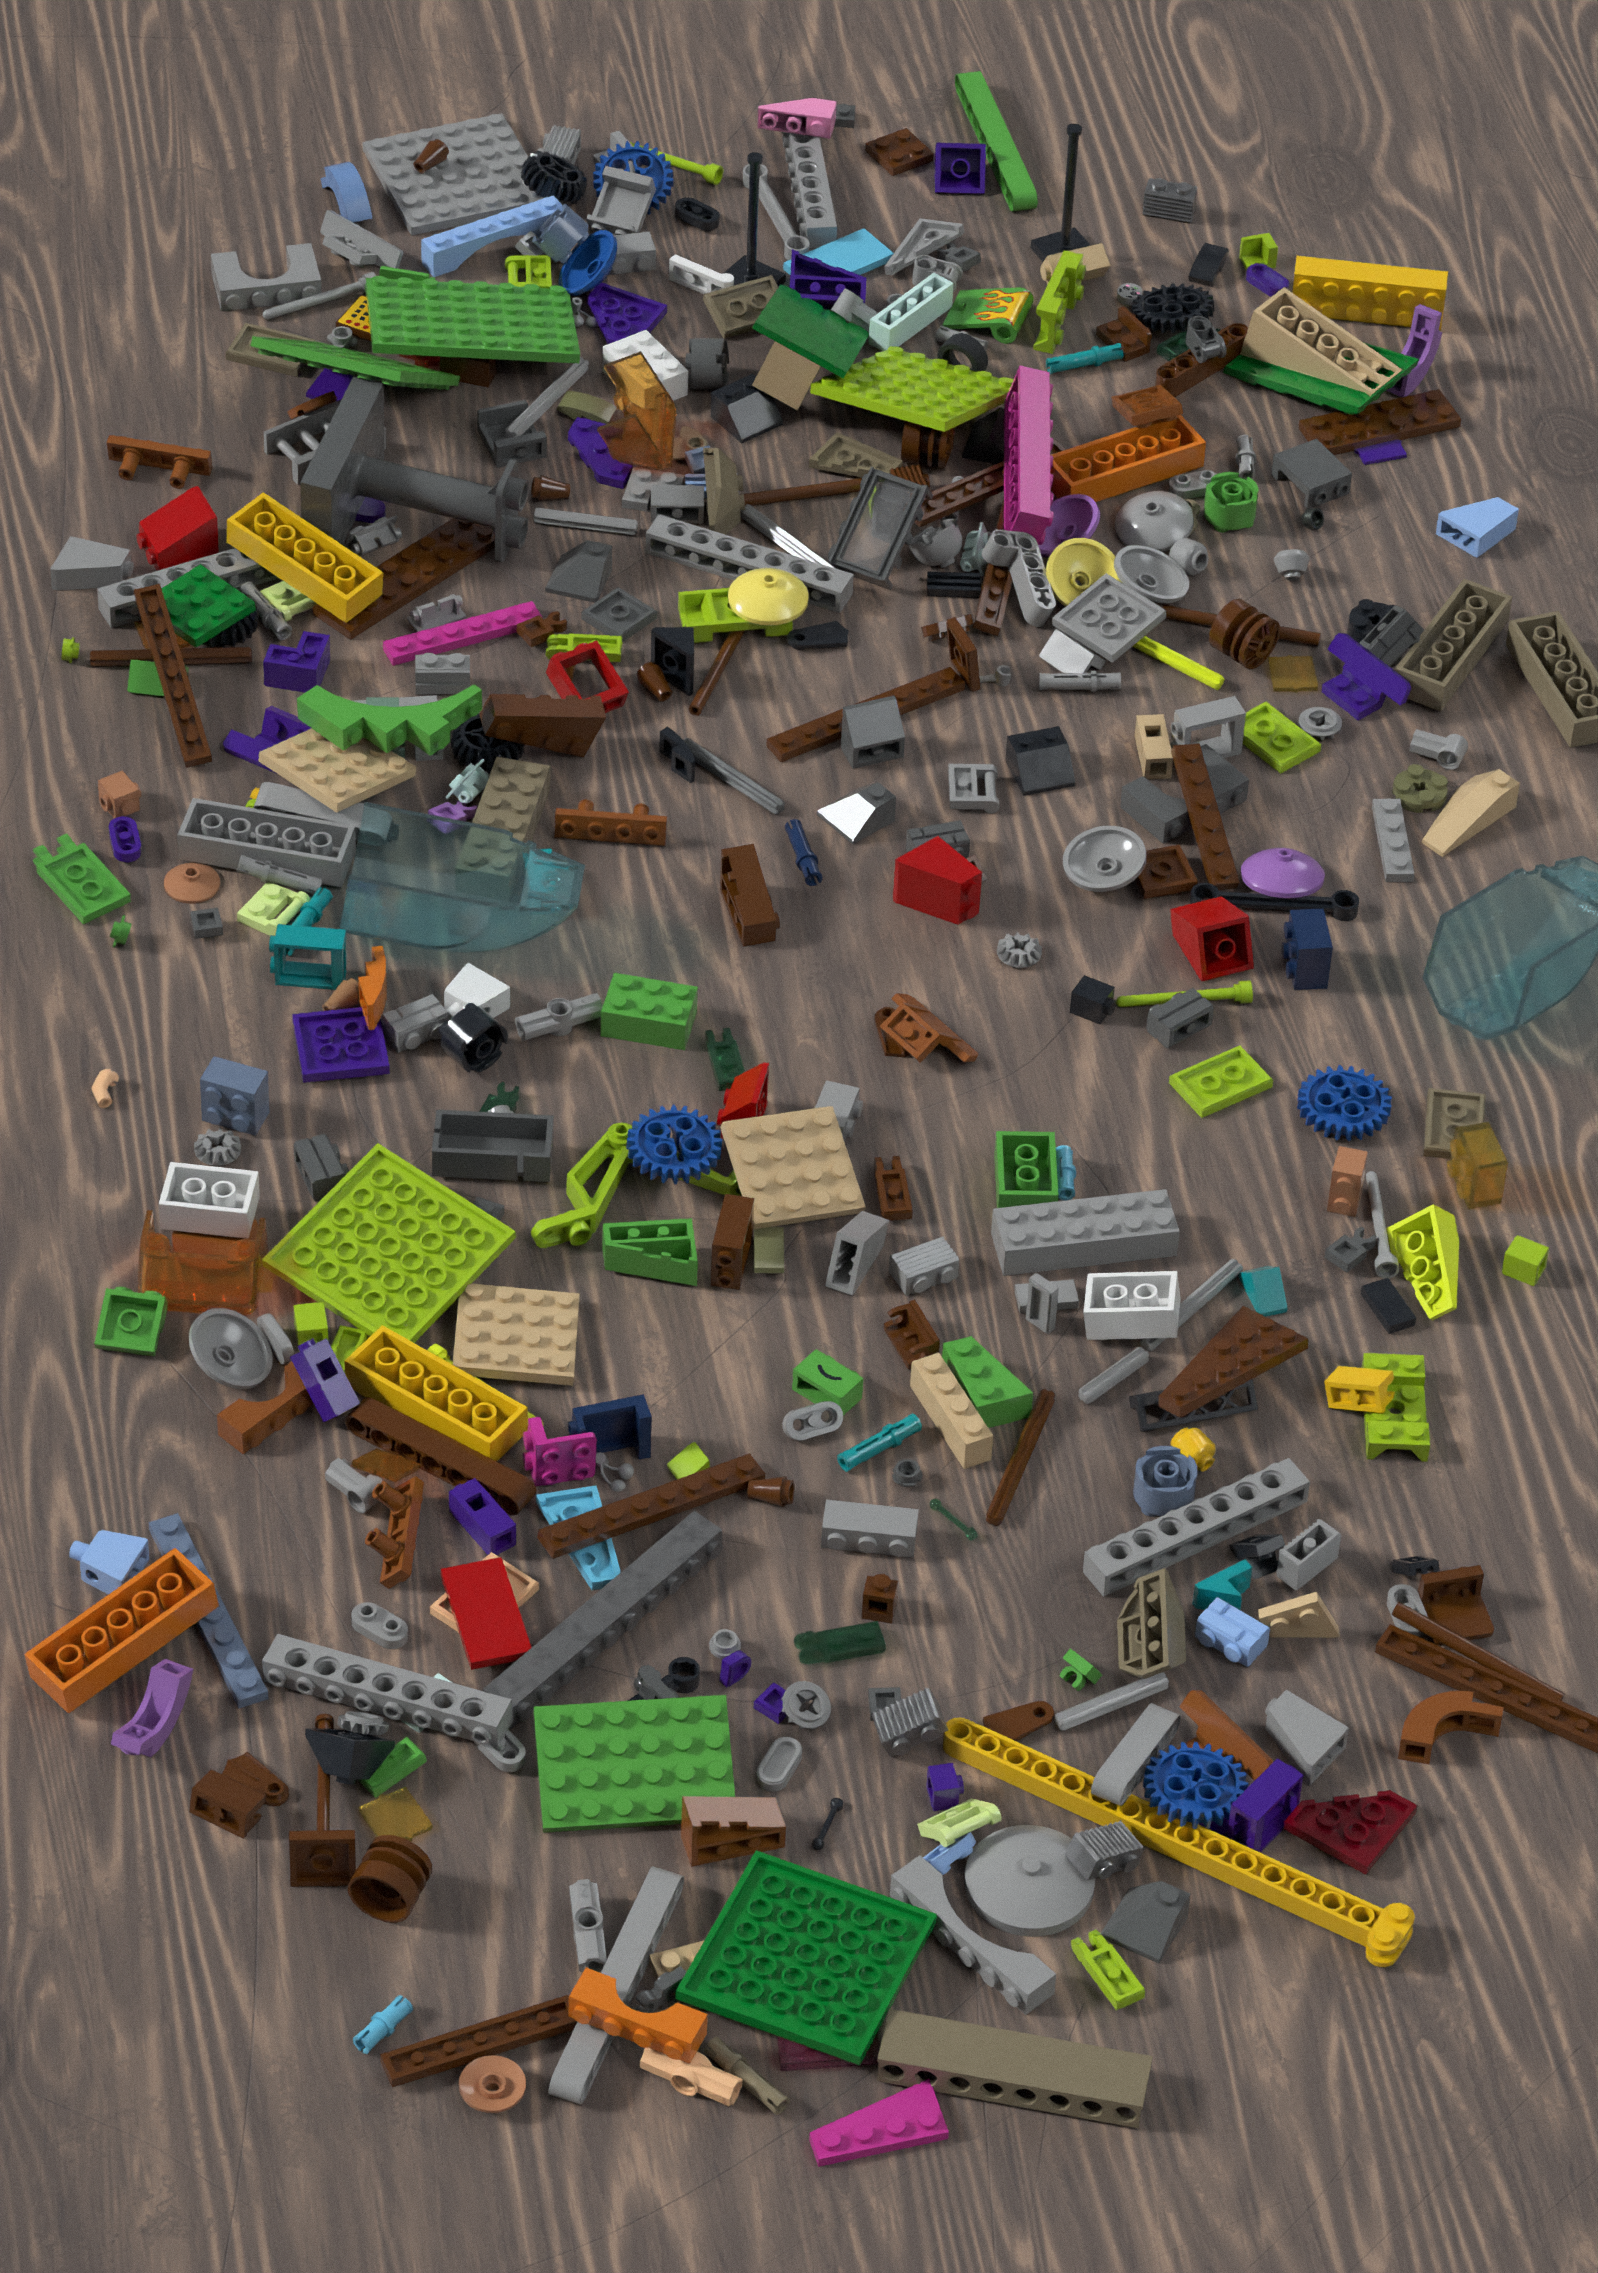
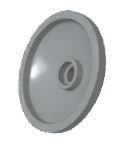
M1151 491L1133 497L1120 508L1115 518L1116 534L1122 544L1125 546H1147L1161 552L1170 550L1179 539L1187 538L1194 525L1193 512L1186 500L1176 494L1164 491Z
M1130 545L1119 550L1114 559V569L1121 583L1154 603L1167 604L1177 602L1184 598L1189 589V579L1183 568L1174 559L1159 550L1147 546Z
M1099 826L1082 832L1068 844L1063 855V867L1068 879L1084 890L1094 892L1113 891L1128 885L1140 875L1146 864V849L1141 838L1129 829L1119 826Z
M215 1308L200 1314L191 1325L189 1331L191 1353L198 1366L214 1381L234 1389H249L263 1382L270 1373L273 1362L270 1344L261 1329L246 1316L233 1310Z

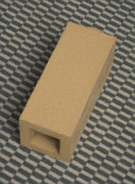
M1102 243L1070 250V252L1083 254V265H1086L1084 279L1081 281L1102 277L1111 266ZM1063 252L1048 255L1041 265V276L1047 282V285Z
M1164 714L1136 715L1135 740L1143 776L1146 779L1171 778L1173 757Z

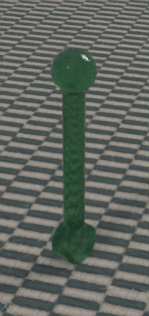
M935 1498L930 1501V1508L941 1512L964 1531L970 1541L978 1537L973 1527L968 1528L942 1506L939 1499Z

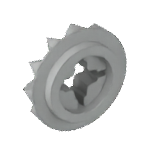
M1312 707L1300 714L1298 726L1310 734L1311 737H1319L1323 741L1325 737L1333 739L1335 734H1340L1342 719L1331 709Z
M1017 931L1015 936L1006 934L1004 939L999 940L997 955L1003 963L1009 966L1024 968L1032 966L1040 960L1042 946L1039 945L1038 938H1031L1029 933L1023 936Z
M219 1128L218 1131L213 1132L208 1129L206 1134L198 1135L197 1141L194 1142V1152L196 1157L205 1164L213 1166L226 1165L239 1157L241 1153L239 1136L233 1135L232 1130L223 1132Z
M799 1681L791 1684L781 1698L783 1701L782 1712H785L789 1717L788 1723L794 1722L799 1725V1729L810 1728L813 1731L817 1727L823 1726L830 1716L831 1703L829 1697L821 1687L812 1682ZM813 1701L810 1704L809 1710L799 1711L801 1703Z
M348 1711L345 1715L338 1716L337 1725L344 1730L354 1733L382 1735L388 1732L389 1723L383 1721V1717L375 1714Z

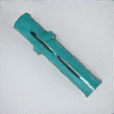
M1120 343L1100 348L1092 346L1091 350L1046 358V368L1050 367L1047 371L1053 374L1089 365L1101 366L1103 362L1123 359V350H1119L1122 346Z
M319 887L309 902L303 904L300 909L301 913L292 925L312 927L314 923L319 922L323 916V910L333 899L332 893L326 888L322 891V887ZM286 948L288 956L292 955L295 951L294 948Z
M911 1413L893 1425L889 1423L883 1426L882 1431L838 1454L837 1461L840 1467L845 1472H848L890 1447L895 1448L901 1445L902 1440L921 1431L922 1424L919 1418Z

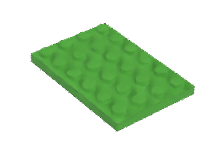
M726 1695L534 1706L543 1833L681 1824L682 1796L735 1797Z

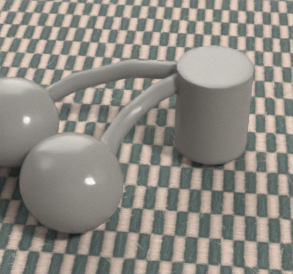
M578 297L573 298L571 303L572 311L578 314L574 315L575 327H580L584 324V319L580 316V313L588 317L585 321V325L588 328L598 327L595 317H591L586 312L580 310L582 300Z
M596 1453V1464L600 1467L601 1475L605 1481L611 1485V1489L617 1492L624 1490L626 1487L624 1481L615 1480L611 1483L605 1476L603 1468L607 1467L611 1470H617L620 1478L627 1480L634 1474L633 1466L629 1463H624L620 1467H611L608 1465L609 1461L604 1453Z

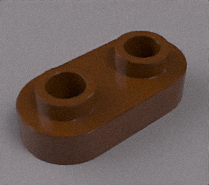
M967 614L956 617L964 631H970L969 625L974 624L972 615ZM947 620L921 627L923 637L929 636L930 641L945 638Z

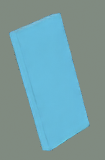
M863 228L802 255L813 259L817 258L833 267H840L861 275L885 265L894 253ZM791 259L783 264V270L789 275L791 273Z

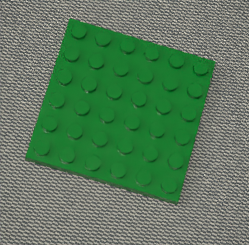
M756 1850L676 1990V1999L860 2065L937 1923V1914Z

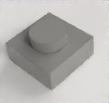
M532 231L527 233L515 245V248L522 255L545 254L532 242L534 236H536Z

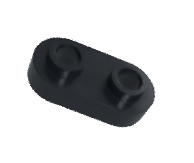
M689 197L681 198L675 203V215L677 218L703 231H711L719 226L720 214L716 209Z

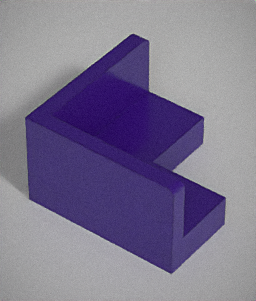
M303 631L297 648L270 644L263 661L264 685L304 693L316 685L320 686L331 658L330 635Z

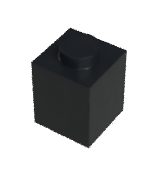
M1084 975L1071 992L1070 1013L1101 1024L1107 1015H1112L1116 1007V1000L1114 999L1115 987Z

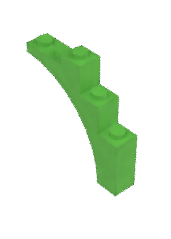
M316 685L297 698L298 719L343 751L358 743L362 738H366L386 753L401 746L408 740L431 756L450 743V732L457 729L465 721L482 711V689L472 685L458 694L439 701L415 706L389 707L350 701Z

